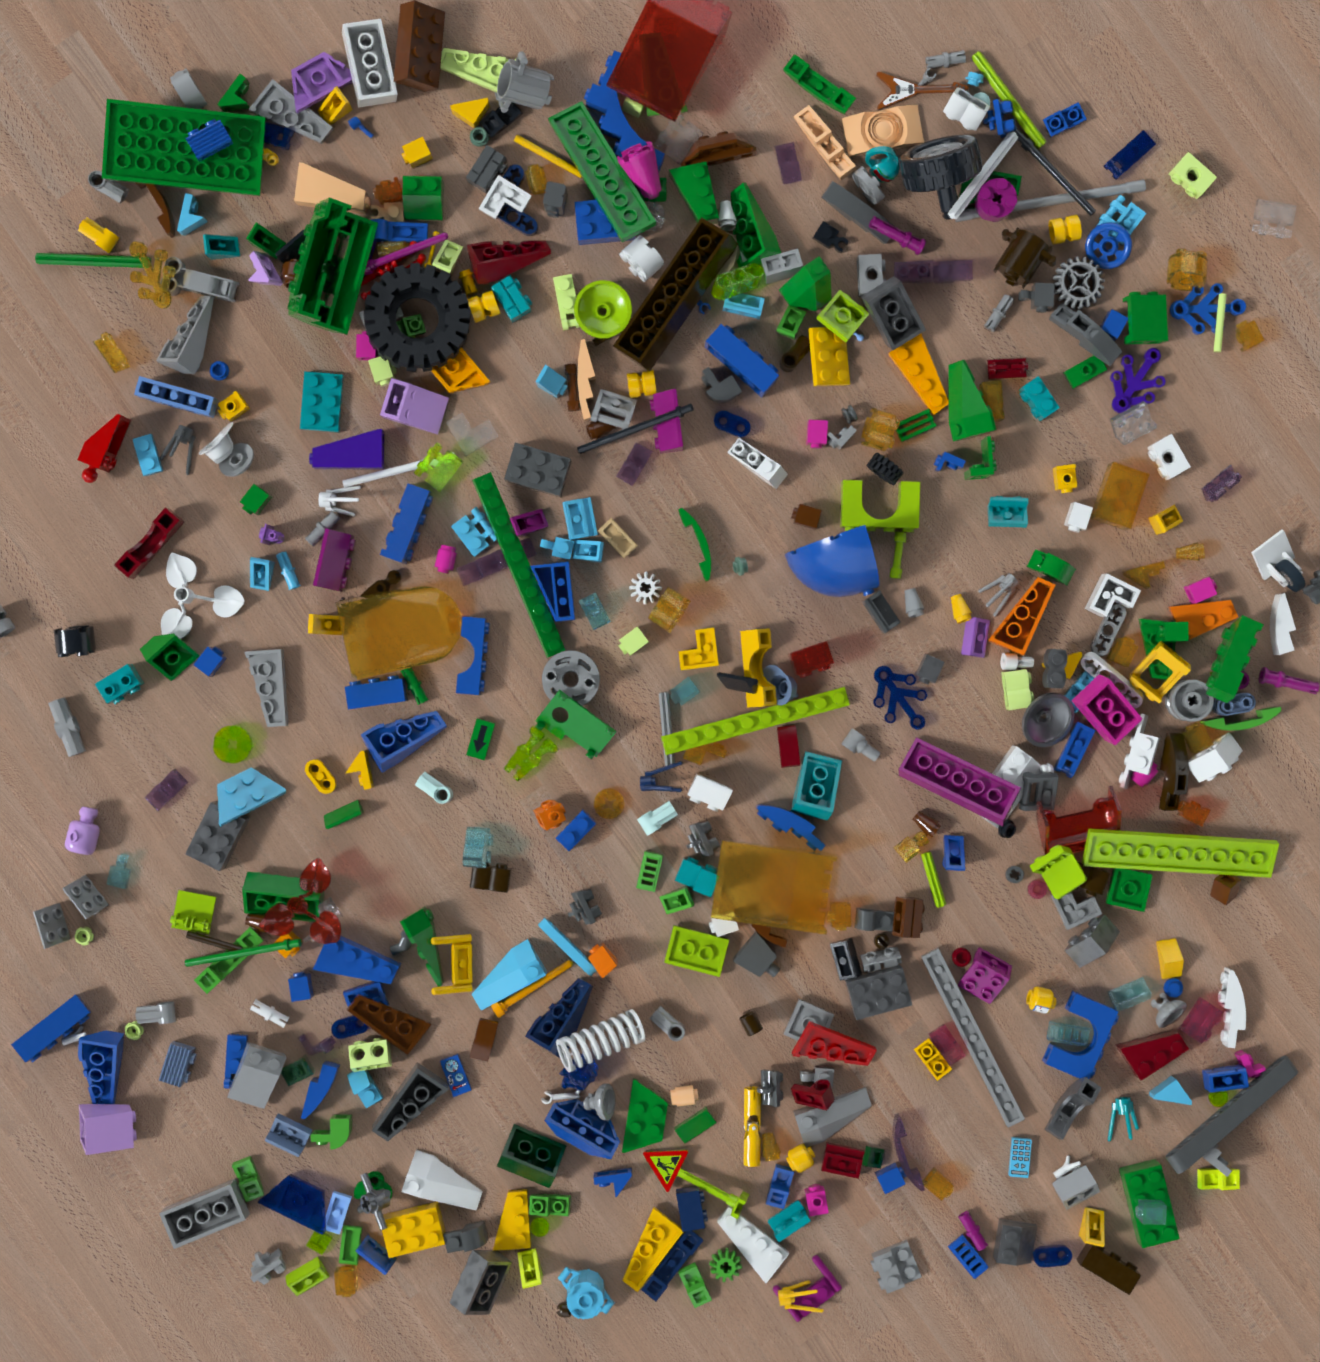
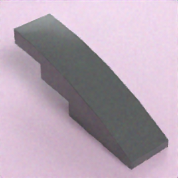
M832 181L821 198L846 219L856 223L865 232L871 233L881 243L887 244L890 238L869 228V223L873 216L889 224L891 223L862 200Z

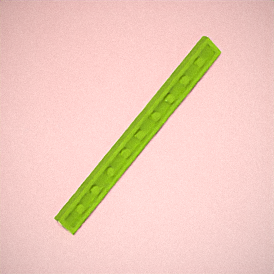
M842 687L790 701L785 705H776L661 736L665 755L849 706L850 704L846 689Z

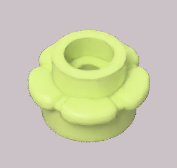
M80 927L76 930L75 940L77 943L85 946L93 941L94 934L89 927Z
M137 1021L128 1023L125 1026V1035L129 1039L138 1040L144 1033L143 1026L138 1024Z

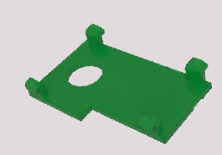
M560 689L535 720L537 722L535 727L538 730L542 731L545 728L561 740L567 735L588 751L586 756L591 760L594 756H598L617 732ZM562 707L566 709L569 718L564 722L557 721L553 717V710L555 708Z

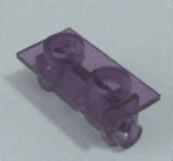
M1232 465L1221 471L1219 475L1201 489L1206 501H1218L1227 492L1224 489L1225 486L1231 489L1240 482L1242 476L1238 472H1234Z

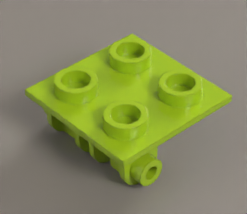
M178 890L174 916L172 915L170 918L171 928L209 935L216 897Z

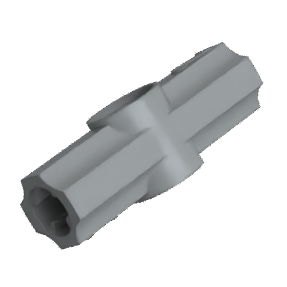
M63 697L48 703L55 720V731L58 737L62 739L68 756L72 757L85 752L86 750L79 734V723L72 716L66 698Z

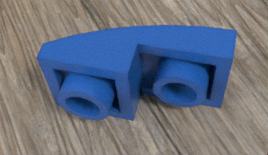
M1079 102L1062 111L1059 110L1044 118L1043 121L1050 136L1053 137L1087 121Z

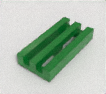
M927 409L893 426L900 441L903 442L937 425L934 423L930 410ZM924 415L927 416V418L901 430L899 429L900 426ZM926 422L930 423L929 426H926L909 435H906L904 437L902 435V433L907 432L915 427H918Z

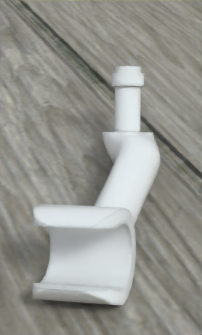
M579 1085L577 1087L576 1093L552 1094L550 1091H545L544 1093L549 1095L550 1099L545 1100L541 1098V1101L544 1104H549L552 1100L577 1099L580 1097L579 1093L582 1090V1086Z

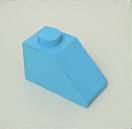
M547 365L543 367L535 381L537 387L556 398L559 395L563 396L568 388V385H566L567 380Z

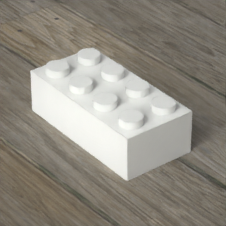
M381 19L343 24L342 36L358 108L396 102L398 94Z

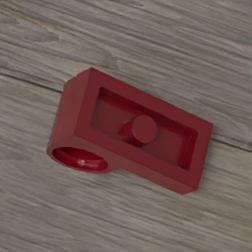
M826 1079L816 1081L811 1087L794 1084L791 1087L795 1103L827 1111L835 1100L831 1084Z

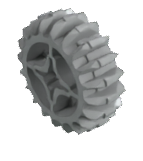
M1078 256L1074 258V262L1071 258L1067 260V264L1062 262L1060 264L1061 268H1057L1055 271L1058 275L1053 276V279L1057 281L1054 288H1058L1054 291V294L1060 293L1061 296L1058 298V301L1064 299V305L1066 306L1070 302L1071 309H1074L1076 304L1078 309H1082L1083 304L1086 308L1090 306V302L1094 304L1097 302L1096 298H1100L1102 295L1099 291H1103L1105 288L1103 285H1100L1105 282V279L1099 278L1103 275V271L1097 272L1099 265L1093 267V260L1086 263V257H1083L1081 262ZM1072 269H1082L1086 271V273L1079 274L1076 271H1073ZM1065 275L1068 276L1067 279L1070 282L1068 289H1066L1064 284ZM1089 277H1091L1093 283L1092 291L1089 290L1090 287L1087 283ZM1085 278L1079 286L1072 288L1078 280ZM1076 291L1081 295L1084 294L1085 297H1075L1071 293Z

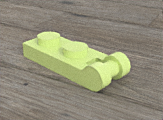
M572 274L553 277L563 330H569V327L574 326L579 328L574 314L576 293ZM574 314V319L567 320L566 315Z

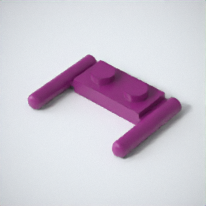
M814 1255L812 1261L824 1277L804 1290L817 1289L818 1293L795 1297V1302L791 1304L817 1308L842 1289V1286L818 1255ZM775 1285L773 1287V1291L777 1295V1297L778 1290H782L779 1287V1285ZM787 1309L796 1322H799L803 1317L811 1313V1311Z

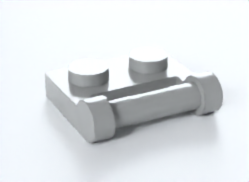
M600 389L590 421H600L622 428V430L628 428L637 400ZM600 410L608 412L617 416L624 417L625 420L622 421L613 417L600 414L599 412Z

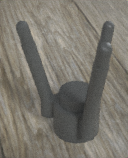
M179 425L160 456V460L164 459L171 447L170 457L174 455L180 442L187 444L189 441L186 475H189L193 443L196 437L192 435L194 430Z

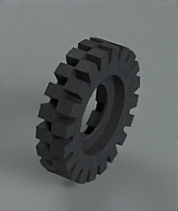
M410 263V268H405L404 265L395 267V272L393 273L387 271L381 276L379 283L375 282L370 289L371 293L367 295L365 301L364 322L366 333L373 349H377L378 355L384 361L387 359L391 361L392 366L399 369L403 366L406 367V371L416 372V369H422L423 372L432 371V367L436 365L438 368L446 365L448 359L451 358L453 360L459 354V349L463 348L469 333L470 309L468 308L466 294H463L461 291L462 287L456 280L452 281L450 279L451 275L443 270L439 273L436 271L435 266L428 264L426 268H421L420 263ZM409 299H425L436 308L439 321L431 335L415 339L406 336L398 328L396 323L397 310L402 303Z

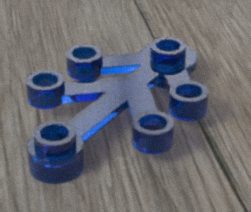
M887 666L878 667L874 672V679L878 683L876 697L873 699V705L877 708L885 705L883 697L885 687L887 686L890 690V698L884 720L887 723L895 722V710L898 702L910 718V726L916 730L922 729L925 726V718L914 712L904 696L924 701L927 698V692L922 689L916 691L897 688L893 681L914 685L916 677L913 674L902 675L893 673ZM881 672H885L887 674V677L885 679L880 678ZM908 676L913 677L912 683L907 682ZM921 691L924 693V698L922 699L918 698V693ZM878 698L882 700V704L880 706L876 705V700ZM888 714L893 715L894 718L892 721L887 720ZM916 718L920 720V724L917 726L913 723Z

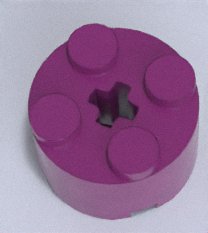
M991 179L981 187L976 195V212L984 220L992 222L1002 221L1015 208L1017 193L1014 186L1006 179ZM993 198L998 199L999 202H993Z

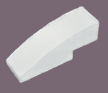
M1285 593L1275 595L1270 615V639L1273 654L1281 655L1294 651L1289 632L1296 630Z

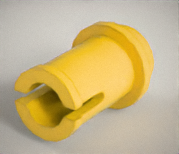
M470 269L459 272V279L462 280L466 295L478 292L472 277L473 272Z

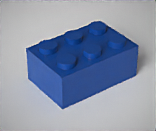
M596 200L574 202L579 245L621 241ZM636 236L633 237V238H631V239H629V240H627V241L634 240V239L636 238Z

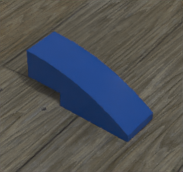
M325 1061L322 1064L319 1078H312L301 1119L307 1118L325 1098L335 1081L340 1064Z

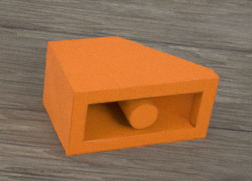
M604 943L600 946L596 944L589 950L588 959L602 978L617 966L618 959Z

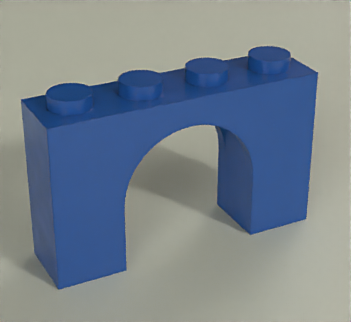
M1072 990L1065 1009L1090 1021L1094 1032L1093 1039L1087 1048L1078 1052L1067 1051L1049 1043L1042 1061L1079 1079L1083 1077L1090 1079L1093 1078L1096 1072L1095 1065L1103 1056L1104 1051L1102 1049L1104 1044L1110 1040V1030L1112 1026L1116 1025L1119 1015H1117L1118 1011Z

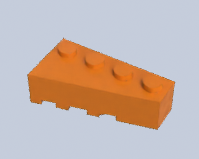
M1037 577L988 639V642L1024 656L1056 584Z

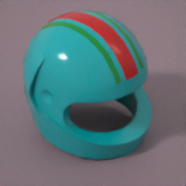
M875 147L868 150L865 154V162L871 168L869 172L879 182H890L898 175L900 170L899 158L891 147ZM876 154L887 155V157L883 159H871V157Z

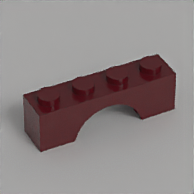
M165 507L153 520L147 534L134 547L127 550L114 566L127 578L135 579L185 521L171 509Z

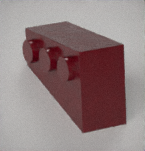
M1173 1029L1152 1034L1145 1038L1133 1039L1126 1043L1115 1044L1134 1075L1140 1081L1189 1050L1180 1034Z

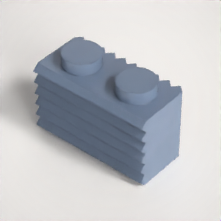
M176 1041L170 1043L159 1081L178 1087L188 1083L191 1076L189 1071L190 1065L194 1064L197 1057L195 1053L196 1047Z

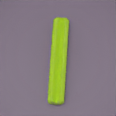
M925 852L921 854L935 906L937 908L944 907L946 902L932 853Z

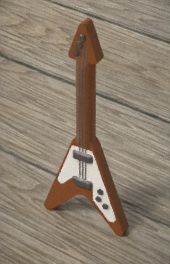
M877 72V77L891 89L890 94L877 106V109L881 110L917 94L953 93L957 87L967 91L969 86L953 82V85L918 86L900 78Z

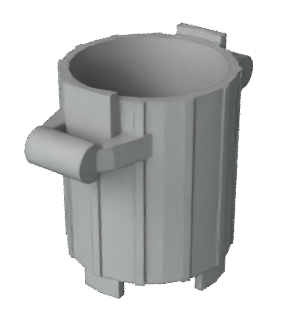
M523 51L518 53L516 60L508 59L499 75L495 97L499 101L498 103L503 113L508 111L511 102L539 110L542 109L544 104L549 105L552 96L548 95L550 80L554 81V76L547 71L526 66L528 60Z

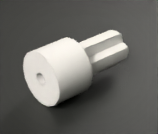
M1002 653L1000 664L1002 670H1016L1017 667L1033 668L1034 659L1032 657H1021L1016 653Z

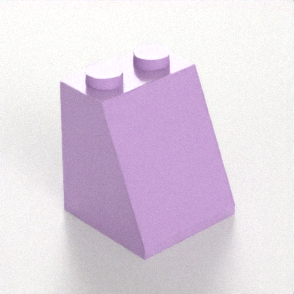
M79 1105L80 1141L86 1155L134 1148V1141L137 1140L136 1129H133V1123L136 1122L135 1111L131 1110L130 1105Z

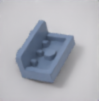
M278 1113L265 1138V1142L300 1157L312 1133V1129Z

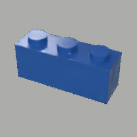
M399 675L387 677V681H380V678L368 679L369 683L361 684V681L349 682L350 686L345 687L348 710L407 701L404 678L399 679Z

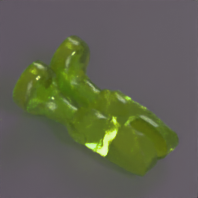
M534 725L529 728L530 738L527 743L517 747L516 752L503 768L509 773L518 764L521 768L513 776L517 782L534 767L539 766L541 757L545 753L555 754L559 750L556 744L547 737L540 747L531 754L530 752L533 747L545 737V734Z

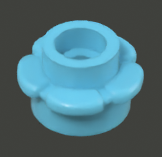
M969 72L968 77H965L968 80V84L979 87L980 83H984L982 81L984 75Z

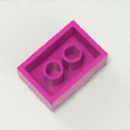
M1100 674L1071 700L1102 738L1113 745L1119 743L1142 720V717L1113 682Z

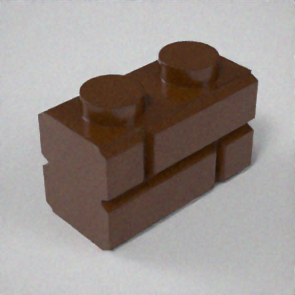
M896 896L892 935L902 938H920V933L923 930L922 914L925 911L923 899Z

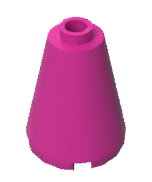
M648 141L646 146H642L639 143L621 152L622 157L617 156V160L642 196L650 200L659 196L661 184L653 143Z

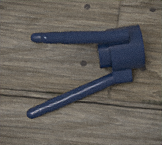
M679 761L653 771H646L645 776H640L641 791L681 792V788L657 786V778L652 775L682 765L683 762Z

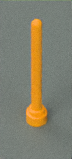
M567 960L504 1002L500 1001L492 1004L491 1007L497 1017H502L506 1014L505 1012L508 1010V1007L571 968L573 961Z

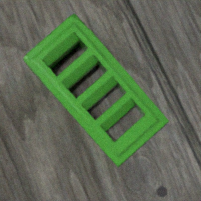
M644 850L636 888L655 892L663 854ZM647 858L658 860L657 864L647 862L646 860ZM645 865L655 867L656 871L645 869ZM643 873L652 874L654 878L645 877ZM642 880L653 882L652 886L642 884L641 882Z

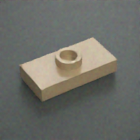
M612 518L598 530L623 558H626L638 546Z

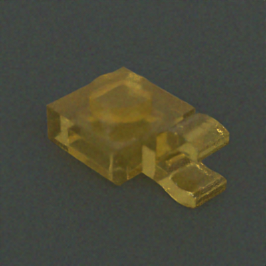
M919 831L912 839L907 836L893 848L907 863L921 852L918 847L927 845L929 840L922 831Z

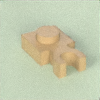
M403 202L384 203V208L371 205L372 211L377 210L379 212L377 216H371V219L405 222Z

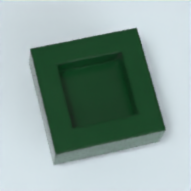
M866 1146L862 1165L881 1169L885 1149Z

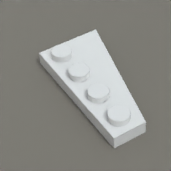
M728 1205L717 1219V1223L762 1280L767 1283L787 1258L789 1251L741 1214L738 1219L732 1217L731 1212L733 1208Z

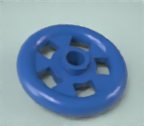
M1107 222L1100 224L1092 229L1087 236L1085 242L1086 255L1089 260L1094 261L1093 264L1095 266L1099 265V268H1117L1131 254V236L1123 226L1117 223ZM1110 230L1118 233L1116 238L1108 236ZM1098 234L1104 237L1100 243L1094 241ZM1107 242L1112 243L1111 249L1105 248ZM1118 242H1124V250H1118ZM1097 248L1103 254L1099 258L1094 253V250ZM1116 255V260L1108 261L1107 256Z

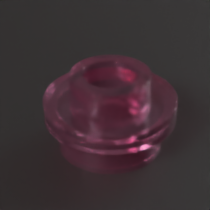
M1033 880L1029 883L1027 891L1032 898L1041 899L1046 895L1047 887L1043 881ZM1035 886L1040 887V891L1037 893L1034 892Z

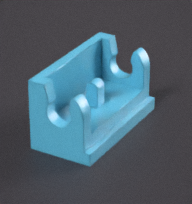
M727 289L722 311L760 319L765 298Z

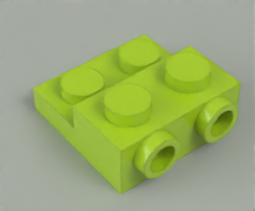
M839 290L816 319L846 343L870 313L863 306L853 301L848 294Z

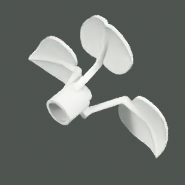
M171 553L167 562L166 577L169 584L176 588L174 598L179 601L178 605L181 606L182 612L179 609L172 608L163 614L161 619L162 635L174 633L182 639L189 634L193 621L191 617L185 615L184 603L189 604L194 598L214 602V612L224 618L235 615L244 605L245 600L242 594L231 586L216 588L214 591L215 598L194 594L191 589L186 587L188 586L187 582H192L196 577L197 567L195 563L187 557Z

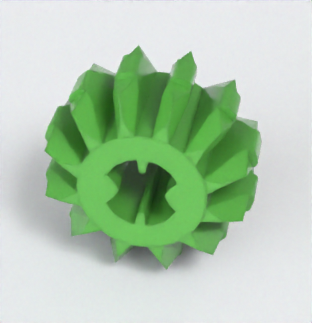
M725 1248V1253L718 1249V1255L712 1254L713 1260L709 1261V1265L712 1267L710 1271L712 1274L716 1273L715 1278L717 1280L722 1276L723 1282H726V1277L733 1281V1275L739 1276L738 1270L742 1269V1264L739 1263L741 1258L736 1256L735 1250L729 1254V1248ZM724 1262H728L727 1268L723 1267Z

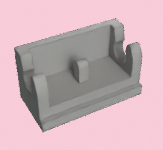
M798 249L761 259L762 272L764 271L766 284L791 278L803 268Z

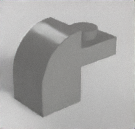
M187 68L176 72L174 76L170 77L172 85L187 108L201 109L208 105Z

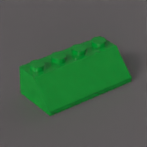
M247 872L242 888L244 913L266 914L277 918L315 923L321 922L324 881L263 874L260 872Z

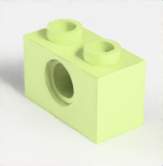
M1189 152L1169 172L1171 180L1175 184L1181 185L1186 189L1185 192L1190 197H1195L1196 199L1217 178ZM1188 173L1194 175L1195 181H1191L1188 178Z

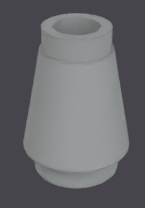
M916 589L905 590L906 614H908L909 618L923 615L925 608Z

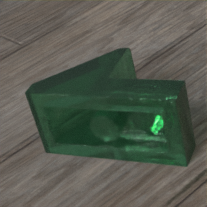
M305 1054L296 1061L284 1066L281 1074L287 1085L291 1086L313 1075L315 1069Z

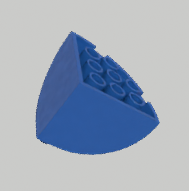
M865 525L842 532L835 537L831 536L785 554L788 565L795 576L808 588L820 594L832 597H848L863 593L866 596L875 593L874 589L879 587L878 568Z

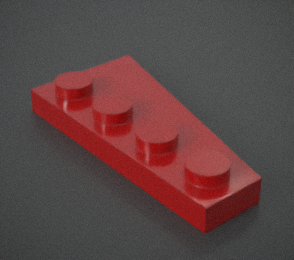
M809 1021L791 1053L795 1057L802 1055L808 1056L810 1059L825 1058L827 1061L835 1062V1060L844 1061V1063L868 1066L877 1049L875 1046Z

